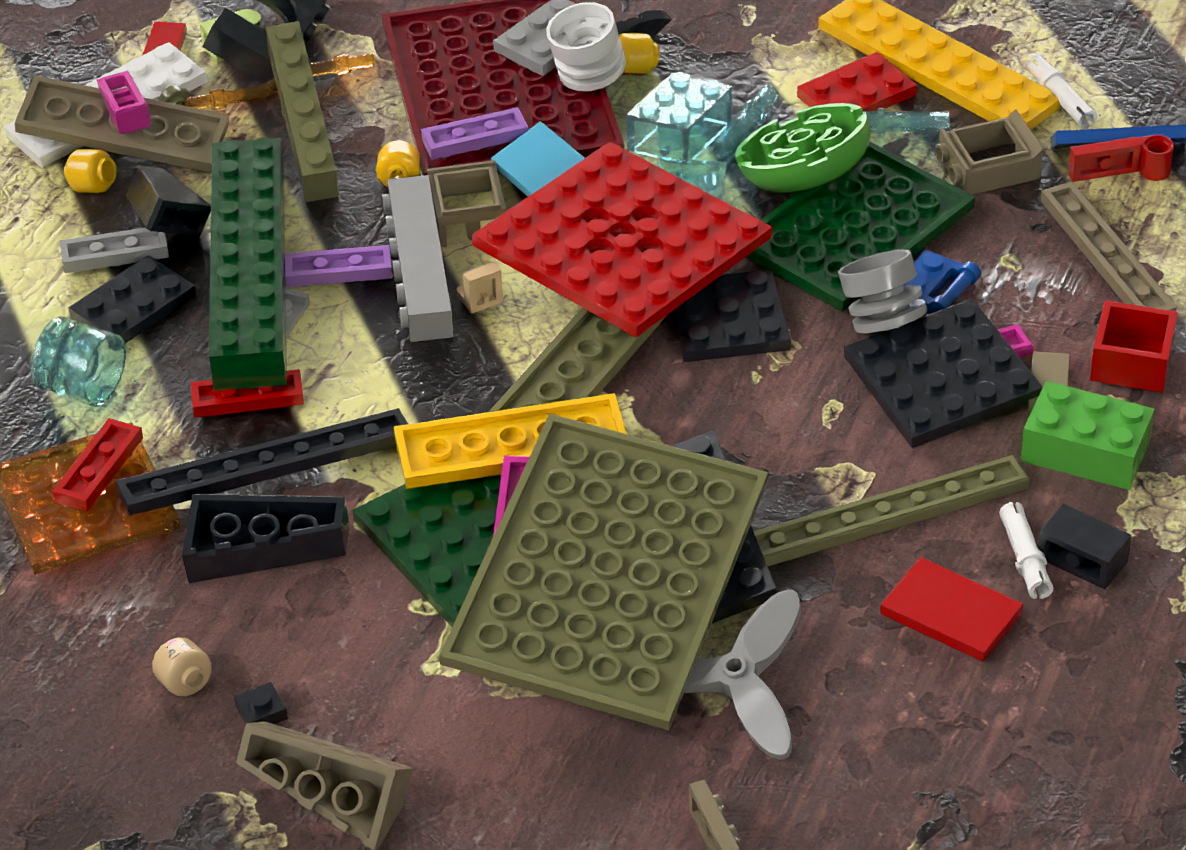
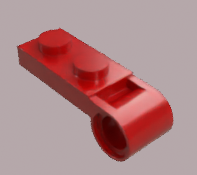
M1151 135L1074 146L1070 149L1068 175L1072 182L1140 172L1148 180L1161 181L1168 178L1171 173L1174 143L1166 136Z

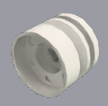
M598 3L571 5L559 11L549 21L546 29L548 41L555 59L560 81L566 87L576 91H593L608 86L622 75L626 66V59L613 13L606 6Z

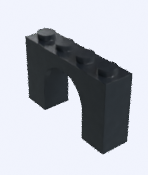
M257 0L274 10L283 19L284 23L299 21L303 39L308 42L318 27L315 21L322 23L331 8L326 4L328 0ZM225 7L212 25L202 47L266 86L271 87L275 78L268 52L267 30L251 23Z

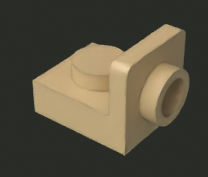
M495 262L463 273L464 285L457 287V296L471 314L503 302L501 269Z

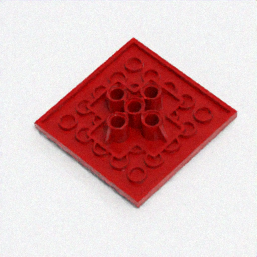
M608 142L472 234V246L632 336L638 337L771 239L772 227L622 147Z

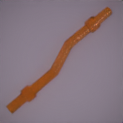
M373 53L351 57L348 54L334 56L332 60L310 63L313 76L334 72L336 75L351 73L352 69L375 66V58ZM275 78L256 87L225 91L224 89L210 90L209 94L185 98L184 102L187 107L197 109L211 107L212 110L227 108L228 104L264 99L278 90Z

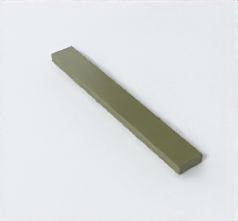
M1010 455L756 530L754 534L768 567L1029 489L1030 479L1015 457Z

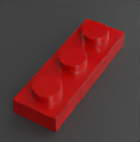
M300 369L287 371V385L214 391L212 380L191 382L194 418L304 405Z
M108 418L53 489L54 502L88 512L142 441V428Z

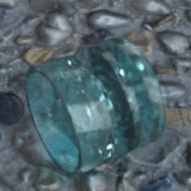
M59 316L47 324L36 341L31 360L32 380L40 389L52 391L58 395H68L72 400L98 407L113 395L121 380L126 359L125 343L118 334L96 327L90 328L85 323Z

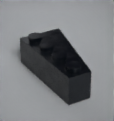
M192 494L182 553L188 583L345 556L350 528L345 497Z

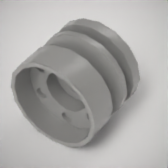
M901 249L874 254L849 263L838 271L845 296L862 297L848 307L850 314L856 316L852 323L855 331L858 333H872L898 328L918 319L928 311L925 301L918 299L923 294L921 287L917 285H904L917 276L910 250Z

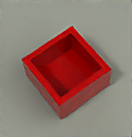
M1105 300L1093 347L1090 381L1163 392L1174 344L1178 312Z

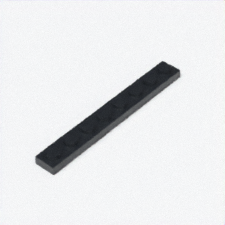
M397 408L117 480L116 492L128 516L192 500V494H216L396 447L394 426L408 425V422L400 409Z

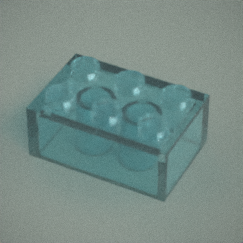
M671 73L626 114L627 151L688 165L732 123V86L720 84L719 81L713 79L702 80L693 78L686 73Z

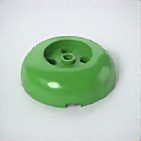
M833 103L796 111L798 118L780 125L778 120L775 119L754 131L739 145L735 154L738 166L749 182L770 192H799L824 185L845 174L864 155L870 139V124L867 114H863L862 108L854 104Z

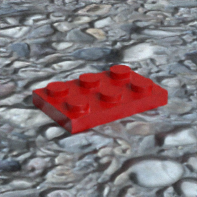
M878 52L797 86V97L808 107L833 103L854 104L861 107L863 114H867V117L915 96L917 92V84Z

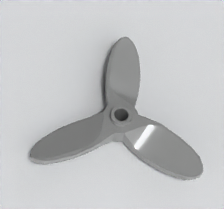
M794 590L778 592L758 608L741 629L730 653L717 658L697 659L684 692L724 693L732 697L739 720L749 737L765 754L777 760H785L789 757L792 751L791 732L784 711L777 698L758 676L780 655L798 623L801 604L799 596Z

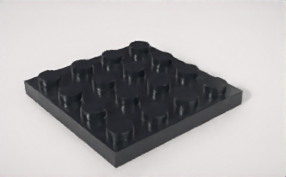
M973 299L921 317L898 328L887 330L844 346L845 359L911 448L1028 404L1030 399L1040 395L1043 388Z

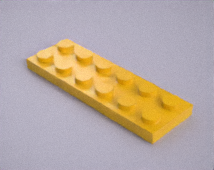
M613 393L394 426L395 441L406 489L502 474L504 455L530 457L549 413L627 434L616 395Z

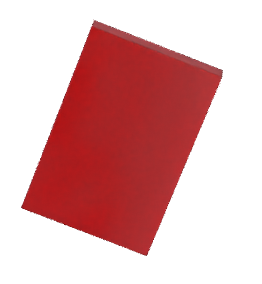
M922 557L918 559L880 606V614L984 662L1023 611V603Z

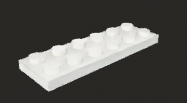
M169 42L99 77L102 78L129 71L142 96L158 101L161 93L171 85H178L181 89L185 88L191 91L207 83L206 72ZM97 79L86 84V86L99 88ZM15 121L4 126L6 137L41 168L84 147L15 132Z

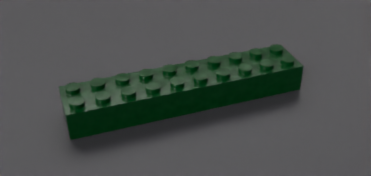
M258 138L246 141L226 140L212 143L209 360L214 391L287 385L284 168L280 138Z

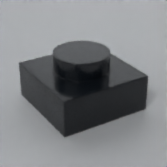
M271 682L234 695L235 707L245 724L255 722L276 724L288 719L287 708Z

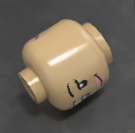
M177 637L167 641L157 650L152 662V671L157 680L170 692L177 696L186 697L197 693L205 686L212 672V664L208 655L188 638Z

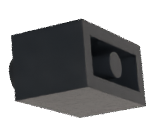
M1062 504L1040 530L1038 549L1044 553L1047 563L1102 589H1106L1128 563L1132 535L1082 511Z

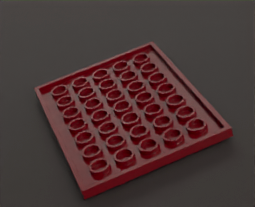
M477 0L382 14V24L413 142L420 154L422 176L428 175L427 169L491 161L494 155L511 143L498 144L480 150H472L446 158L431 160L422 141L421 129L517 107L528 125V130L541 121L584 158L608 142H612L624 149V142L605 87L593 91H576L566 87L560 81L556 67L544 76H541L494 51L493 40L550 0Z

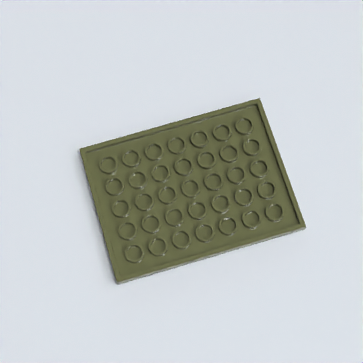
M549 413L439 655L440 665L670 730L767 485L768 472Z

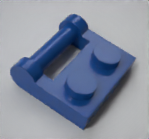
M925 250L914 262L917 276L904 285H917L921 287L923 294L918 299L925 301L928 310L925 314L929 315L951 307L968 285H973L981 277V270L973 262L962 264ZM951 278L954 279L941 296H936Z

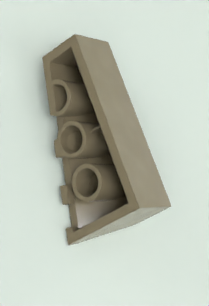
M268 722L246 723L236 764L277 790H283L298 800L299 804L310 811L314 810L332 821V825L343 832H349L363 841L362 844L372 850H378L402 810L413 770L412 767Z

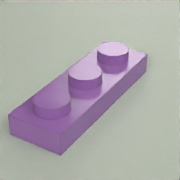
M517 107L421 129V135L431 160L472 150H480L498 144L511 143L528 131V125Z
M390 245L285 254L287 287L392 278Z

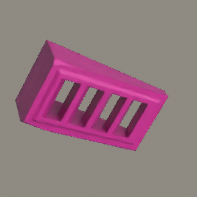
M129 71L97 79L99 90L120 134L150 126L148 105Z

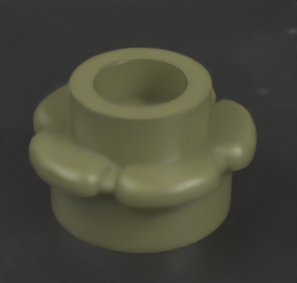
M171 85L161 93L159 101L189 107L190 99L188 97L190 93L187 89H181L178 85Z

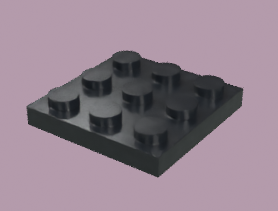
M771 269L722 274L672 311L684 362L791 350V338Z

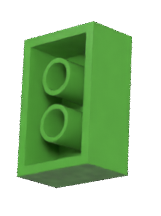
M1046 381L1023 430L1021 461L1130 490L1151 441L1155 409Z

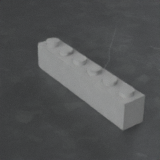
M429 175L387 180L389 194H382L384 214H391V216H386L388 237H395L389 238L391 259H398L397 261H392L394 281L402 282L396 284L398 305L405 304V307H399L401 327L409 328L411 342L453 337L452 311Z

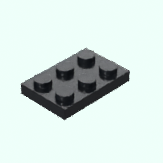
M147 255L69 306L68 310L72 320L115 349H118L196 297L195 285Z

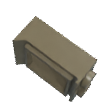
M1016 109L1006 118L946 132L943 128L940 129L939 144H936L935 147L937 159L940 164H944L947 168L951 182L957 184L959 189L971 195L1041 178L1043 148ZM1012 143L1016 144V153L976 162L969 155L972 152Z
M495 160L427 169L441 247H447L446 225L465 223L467 237L469 240H472V234L481 229L480 221L496 219L507 211ZM491 191L494 203L445 210L442 197Z

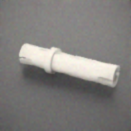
M1037 53L1032 56L1038 62V66L1028 59L1026 69L1039 81V84L1049 89L1059 99L1061 106L1077 122L1080 128L1090 127L1091 125L1084 119V116H1087L1094 123L1097 119V113L1065 81V75L1059 69L1053 68L1042 54Z
M1009 502L1000 509L999 515L1017 558V562H1015L1016 569L1024 577L1030 597L1033 599L1037 598L1036 588L1039 598L1044 599L1053 592V584L1045 567L1047 565L1046 557L1036 545L1022 504L1016 502L1015 507L1018 512L1016 513L1013 502Z

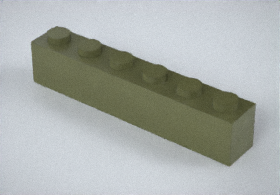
M298 21L267 26L269 57L304 201L310 202L338 197L337 170L300 23Z

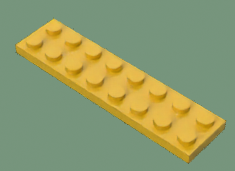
M845 0L819 17L818 28L866 55L875 52L880 53L910 79L987 121L1006 118L1016 109L1031 130L1062 108L1059 99L1051 90L882 0Z

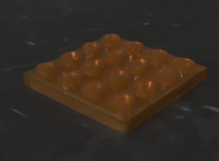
M96 434L0 463V498L34 575L181 528L179 516L173 505L128 516L116 492L117 480L156 471L142 441L88 512L54 502L52 491Z

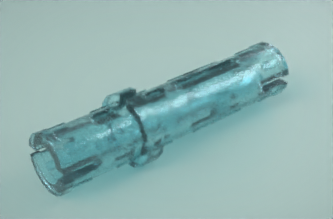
M765 85L752 100L746 101L738 117L733 120L723 134L711 145L713 148L712 152L716 157L722 160L729 159L734 150L745 140L751 131L766 120L769 110L780 100V97H777L780 94L776 88Z
M877 108V111H863V114H867L870 132H877V135H884L885 132H940L942 128L945 132L949 131V126H947L949 125L948 111L898 112L885 111V108Z

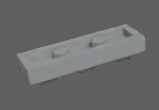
M147 228L60 240L64 273L82 272L89 269L135 263L147 255L155 260L169 257L165 233L149 231Z

